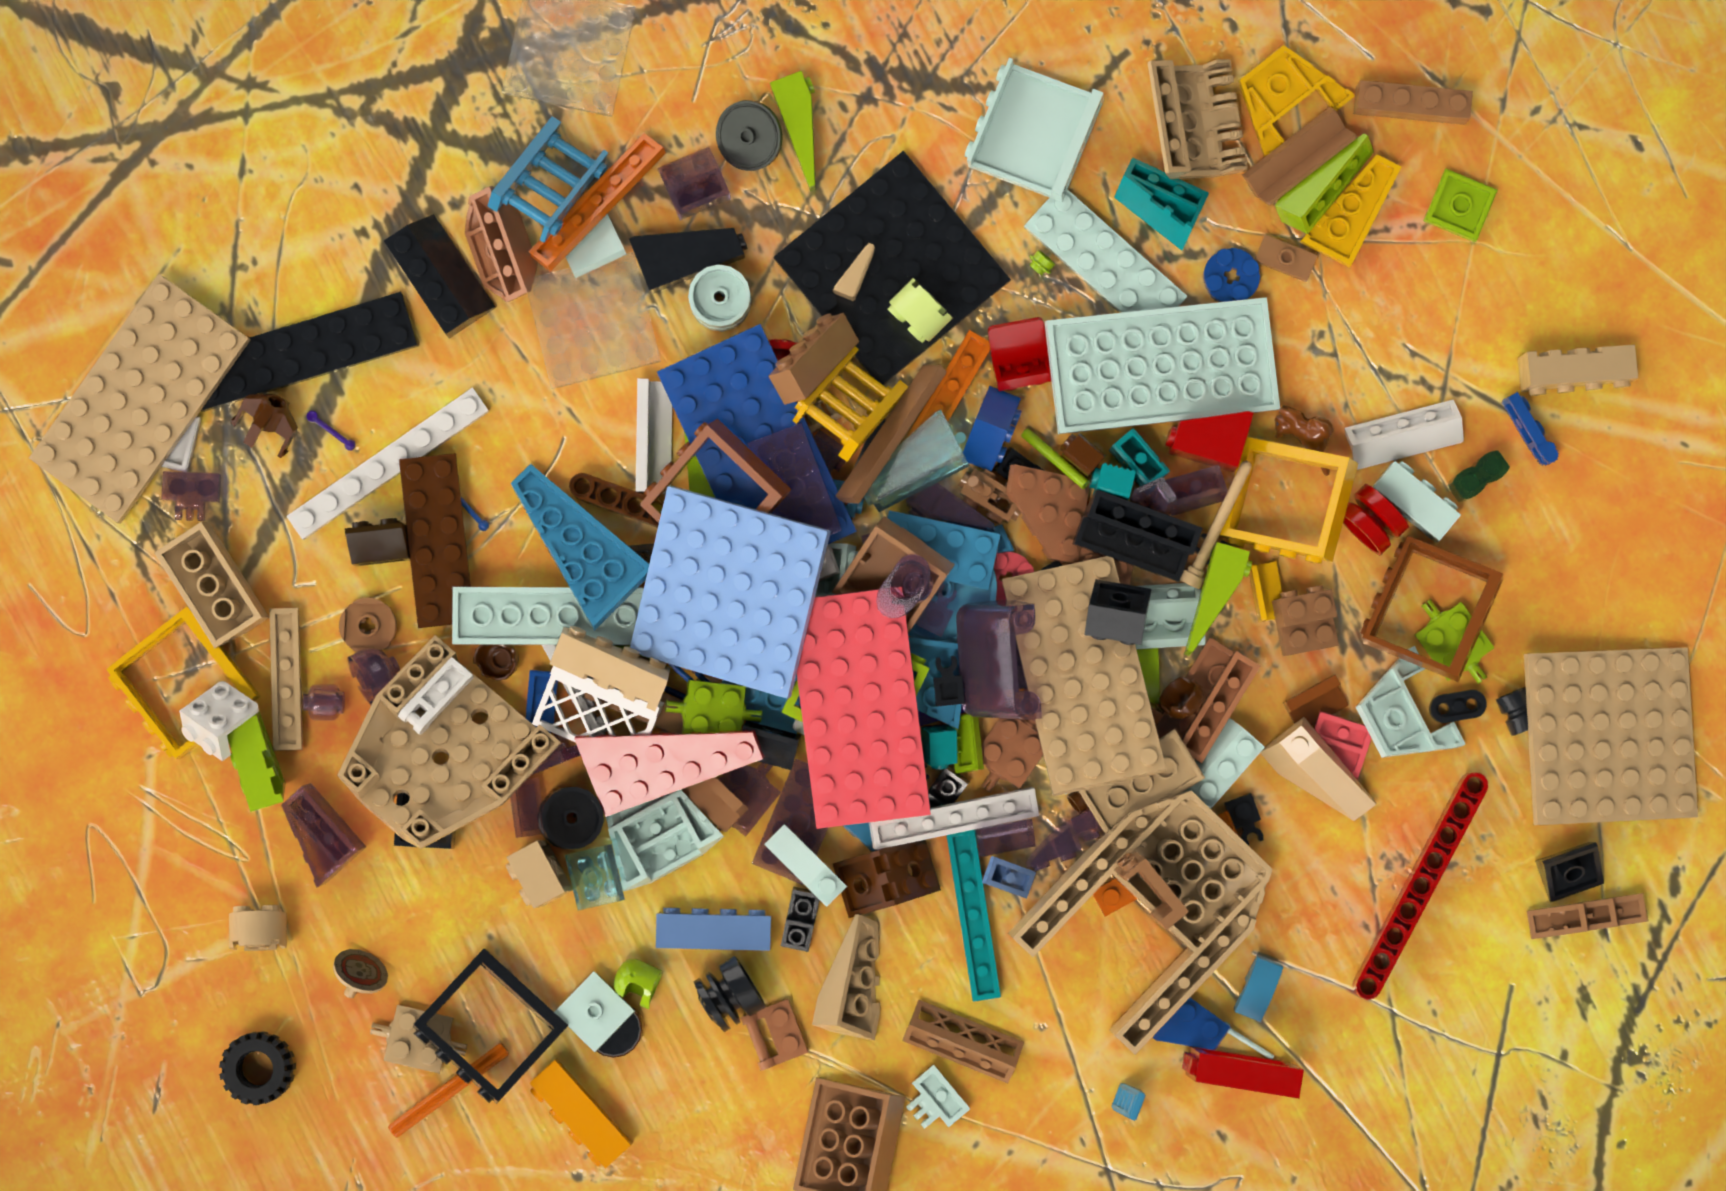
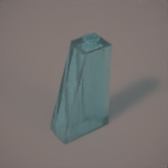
M941 409L935 412L895 449L864 496L868 506L874 504L878 512H881L970 466Z

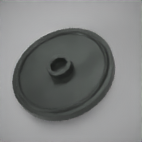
M743 100L730 105L723 111L716 127V141L722 156L732 166L745 171L759 170L770 165L780 152L783 140L782 128L777 116L769 107L758 101Z

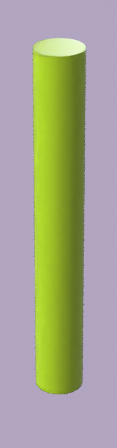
M1029 428L1023 431L1021 437L1081 489H1085L1088 486L1090 480Z

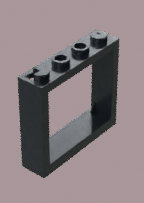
M483 949L413 1024V1028L416 1030L413 1034L424 1045L431 1043L437 1049L435 1055L446 1065L449 1062L458 1068L456 1074L464 1082L469 1084L472 1081L480 1089L477 1093L488 1103L493 1100L498 1104L563 1033L568 1024L486 949ZM480 965L552 1030L499 1089H496L427 1025L429 1020Z

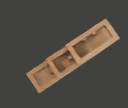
M1644 893L1527 911L1531 939L1587 932L1649 921Z

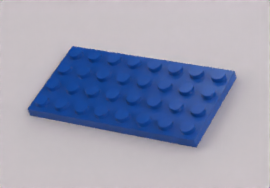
M761 324L657 371L690 443L695 440L694 432L704 422L709 424L719 419L792 489L771 514L830 530L828 544L857 532L845 503L836 497L839 490L805 417L797 424L792 421L798 412L795 409L798 402L784 405L768 376L776 368L775 364L778 362V359ZM710 438L697 452L696 457L715 498L756 509L767 497L768 493Z

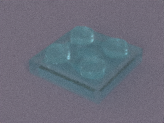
M612 844L565 855L578 910L625 900Z

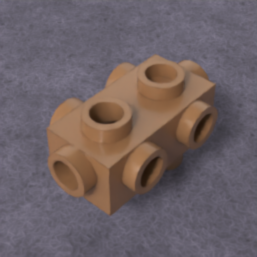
M974 468L971 474L966 471L958 484L962 488L960 495L964 497L962 500L964 504L974 510L980 506L988 511L986 517L999 525L1002 521L1008 523L1011 518L1015 521L1017 520L1021 512L1015 502H1011L1006 494L1008 482L1002 485L995 481L996 475L987 469L981 468L979 471ZM1000 499L1007 500L1008 507L1006 509L998 507L997 503Z

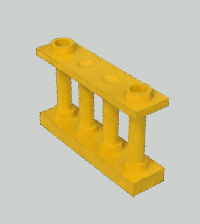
M854 347L809 397L797 403L795 409L798 412L792 420L797 424L807 413L839 437L844 447L838 456L846 462L849 461L892 411L909 387L901 380L893 388L890 386L885 387L854 364L852 360L859 350L857 347ZM846 371L877 394L881 402L877 400L873 402L840 377V375ZM831 385L835 386L867 410L866 414L868 417L864 414L860 416L827 391ZM819 399L851 422L856 431L852 429L848 431L814 404Z

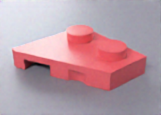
M1319 711L1314 729L1358 780L1372 739L1364 724Z

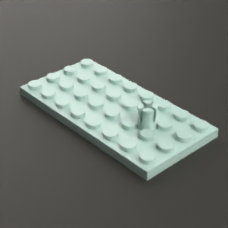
M1267 297L1047 320L1044 322L1058 434L1175 422L1245 411L1257 413L1280 409Z

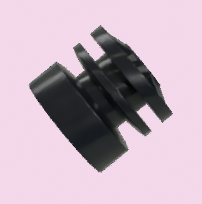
M736 956L719 965L723 977L721 980L718 981L710 972L706 973V977L711 985L707 988L701 978L693 981L697 989L698 999L704 1010L723 1032L731 1029L726 1016L729 1015L736 1025L741 1023L737 1009L742 1008L746 1014L752 1016L766 1007L760 993Z

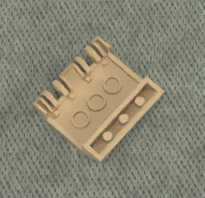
M1217 59L1204 65L1174 66L1173 60L1147 62L1165 174L1168 178H1214L1249 170L1247 158L1225 161V159L1246 155L1245 148L1235 147L1224 151L1222 148V142L1235 141L1243 137L1241 130L1220 133L1242 127L1238 103L1216 106V104L1237 100L1236 93L1226 92L1215 96L1213 93V87L1234 83L1232 75L1220 76L1233 72L1231 60Z

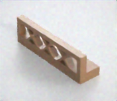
M918 1000L911 1021L902 1040L1007 1084L1016 1068L1024 1045L1023 1041L921 1000ZM920 1011L932 1015L935 1021L928 1023L919 1019ZM950 1023L955 1024L961 1032L953 1033L948 1030L946 1025ZM972 1035H982L988 1043L980 1044L975 1042ZM1006 1045L1014 1048L1013 1057L1002 1053L999 1046Z

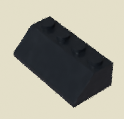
M434 214L406 225L384 240L449 339L496 308Z

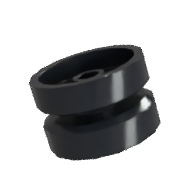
M579 787L559 788L549 793L540 803L537 813L538 828L543 838L555 847L562 849L583 848L592 843L600 834L604 822L603 808L598 799L588 790ZM571 812L574 813L572 817L576 818L575 823H569L566 819L567 815Z

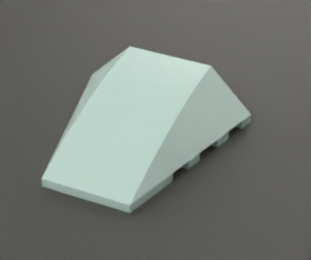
M682 790L606 817L623 891L657 881L702 856L724 837Z

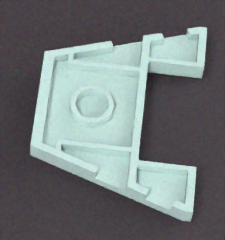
M1415 646L1407 649L1419 654ZM1400 658L1356 706L1381 758L1453 749L1465 745L1455 722H1451L1430 733L1404 683L1405 679L1423 671L1425 668Z

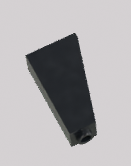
M734 228L644 235L629 238L650 294L695 278L696 274L706 267L714 265L726 266L744 259L743 250L748 249L742 233L736 235Z

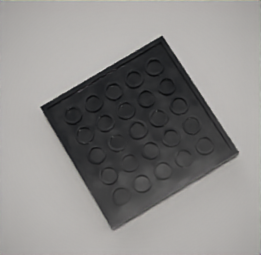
M904 151L773 257L821 317L826 314H831L832 316L841 313L845 314L859 340L855 346L859 349L855 358L870 376L882 385H885L1011 281ZM868 243L873 244L875 253L856 300L851 301L834 294V286ZM912 278L944 307L946 312L943 316L948 313L953 317L930 342L925 340L922 343L908 331L911 325L906 320L902 323L888 310L891 306L889 301Z

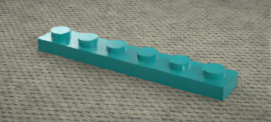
M975 830L946 835L972 1001L1000 998V987Z

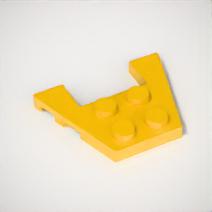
M1285 45L1278 48L1238 80L1264 157L1285 142L1272 124L1313 91L1317 90L1326 104L1336 111L1355 97L1353 92L1343 88L1334 79L1317 70L1311 63Z

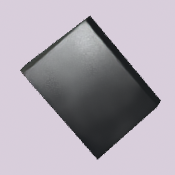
M746 721L742 731H755L765 756L764 759L758 762L792 770L801 734H794Z
M1587 842L1535 861L1550 902L1604 884L1599 849L1596 842Z

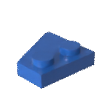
M1189 998L1157 1031L1153 1039L1159 1042L1215 1051L1232 1027L1192 998Z

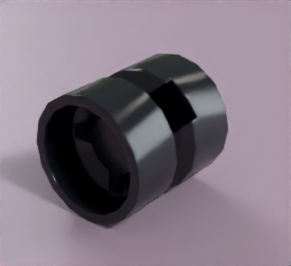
M1526 687L1497 698L1496 702L1501 714L1508 716L1505 723L1511 736L1527 731Z

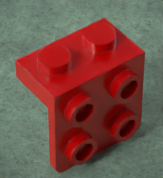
M1041 317L992 325L988 328L993 371L998 391L1014 390L1019 387L1042 385L1046 382H1051L1045 326Z

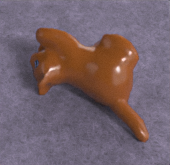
M1283 405L1279 409L1280 415L1275 418V429L1277 431L1275 438H1280L1283 435H1293L1306 449L1324 452L1329 437L1333 433L1331 422L1318 416L1307 419L1301 411ZM1321 467L1324 475L1328 476L1330 469Z

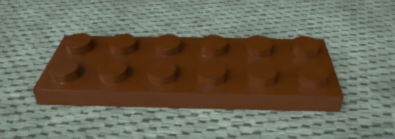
M456 453L399 459L418 628L452 625L453 587H471Z

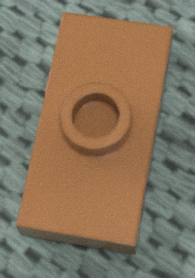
M1264 235L1255 261L1258 264L1307 282L1317 255Z

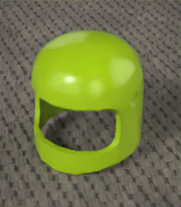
M628 959L622 963L615 975L614 989L623 998L629 992L641 996L640 1006L649 1010L651 999L663 971L641 960Z

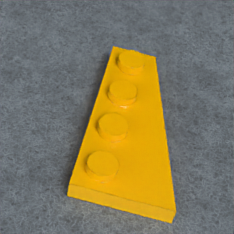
M1376 154L1325 212L1312 230L1303 237L1300 243L1350 268L1401 166Z

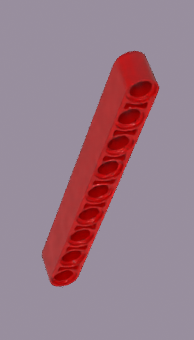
M1477 772L1467 773L1459 780L1353 980L1352 986L1357 996L1367 1000L1374 999L1383 989L1488 790V781L1484 775ZM1472 777L1476 778L1480 783V788L1476 793H1471L1467 789V782ZM1459 802L1463 803L1467 808L1466 815L1461 819L1455 816L1453 810L1454 806ZM1446 827L1452 830L1454 836L1453 840L1448 844L1444 843L1440 838L1441 831ZM1433 852L1437 853L1440 857V864L1435 869L1430 868L1427 864V857ZM1421 877L1426 881L1427 888L1423 893L1418 894L1414 890L1413 885L1415 880ZM1405 903H1410L1414 909L1413 915L1408 919L1403 918L1400 914L1401 906ZM1392 928H1397L1400 932V940L1395 944H1391L1387 940V932ZM1379 953H1383L1387 957V964L1382 969H1377L1373 963L1374 957ZM1366 978H1370L1374 983V988L1369 994H1364L1360 990V984Z

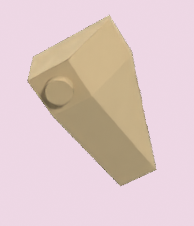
M855 914L818 995L812 1025L834 1033L875 1040L880 1016V1003H876L875 986H880L879 976H875V960L879 957L878 922Z

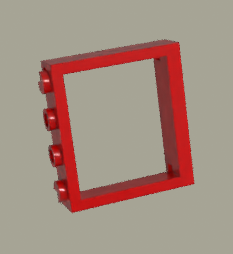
M1192 1046L1189 1048V1052H1184L1182 1069L1195 1082L1300 1099L1304 1069L1291 1062L1217 1050L1213 1051Z

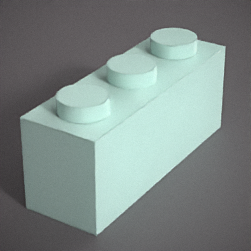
M1394 461L1372 487L1382 494L1405 519L1435 543L1439 542L1461 516L1456 511L1458 506L1446 497L1441 499L1434 493L1436 488L1424 479L1419 481L1412 475L1414 470L1406 463Z

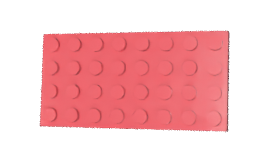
M902 586L815 597L798 665L797 681L816 828L931 815Z

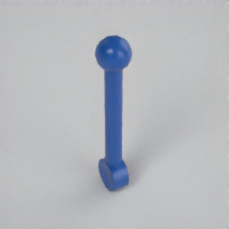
M461 497L462 506L478 523V528L481 531L488 530L489 523L486 520H482Z

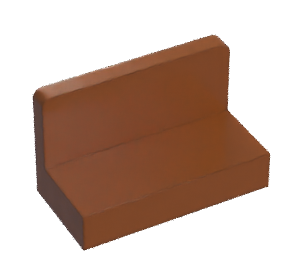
M1336 675L1283 702L1294 724L1305 717L1312 726L1316 723L1319 711L1334 714L1348 706V702L1339 688L1341 683Z

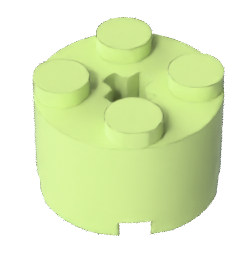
M912 278L889 301L891 306L888 310L902 323L906 320L911 325L908 331L922 343L925 340L930 342L953 317L948 313L943 316L946 312L944 307Z

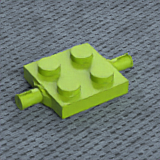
M1432 599L1427 601L1428 605L1424 603L1421 607H1423L1431 620L1426 627L1415 634V637L1432 660L1450 667L1472 616L1462 602L1450 610L1440 613ZM1482 630L1464 671L1471 673L1477 684L1482 682L1476 671L1483 680L1487 678L1477 663H1479L1484 655L1494 649V646Z
M688 680L687 693L683 702L668 700L665 702L667 706H676V708L665 707V712L681 713L683 720L682 734H689L690 732L719 733L721 731H741L744 720L761 722L762 720L761 717L751 716H762V710L746 709L744 703L746 686Z

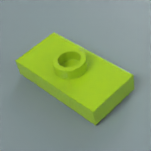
M978 713L960 715L959 729H956L958 764H954L955 773L983 770Z

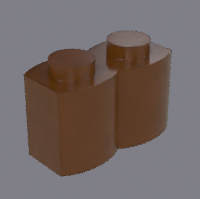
M1081 433L1077 437L1071 434L1060 448L1063 452L1061 456L1086 478L1089 477L1106 456Z

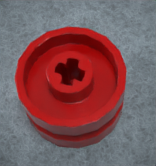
M1364 484L1354 494L1358 505L1348 502L1343 524L1361 543L1380 556L1391 546L1388 535L1398 538L1409 528V525L1401 513L1382 494L1370 485Z

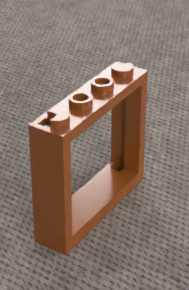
M716 419L709 424L704 422L694 432L695 440L692 443L688 441L677 452V455L680 456L675 463L671 461L660 472L663 476L658 483L654 481L647 487L643 493L646 497L640 505L659 523L664 503L658 498L709 438L768 493L756 510L771 514L792 489L719 419Z
M1407 535L1405 542H1400L1396 548L1394 557L1397 560L1394 567H1388L1384 575L1383 583L1386 585L1382 594L1377 592L1371 606V608L1375 609L1371 619L1366 618L1363 623V628L1360 632L1363 634V643L1459 682L1501 587L1503 573ZM1413 553L1487 582L1450 667L1376 637Z

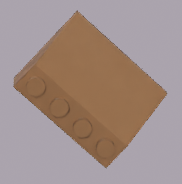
M816 1078L793 1190L886 1191L906 1097Z

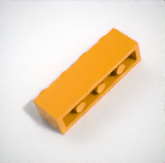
M557 1058L529 1083L533 1087L530 1090L533 1096L540 1103L544 1100L552 1108L549 1111L551 1116L559 1124L564 1122L571 1129L568 1132L569 1136L579 1146L583 1143L590 1152L587 1155L597 1167L602 1164L606 1169L633 1144Z

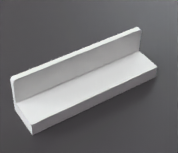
M637 378L636 492L643 494L650 484L654 481L658 483L663 476L660 472L672 461V404L662 382Z
M1454 400L1345 428V436L1352 450L1353 460L1358 463L1357 470L1459 444L1464 441L1462 417Z

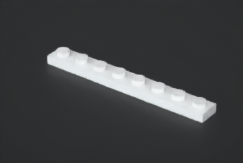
M472 387L286 517L300 537L305 540L399 475V459L425 457L483 417L489 410Z

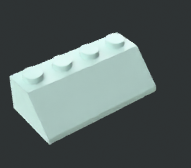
M1229 718L1204 761L1200 763L1195 760L1205 778L1182 793L1189 790L1193 791L1211 809L1265 746Z

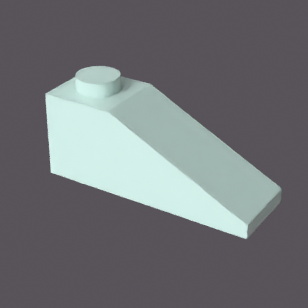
M785 824L764 843L826 907L847 887Z

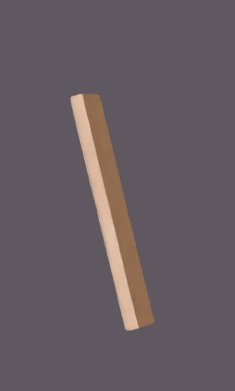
M923 365L836 494L840 501L855 504L861 502L945 376L946 371L941 365Z

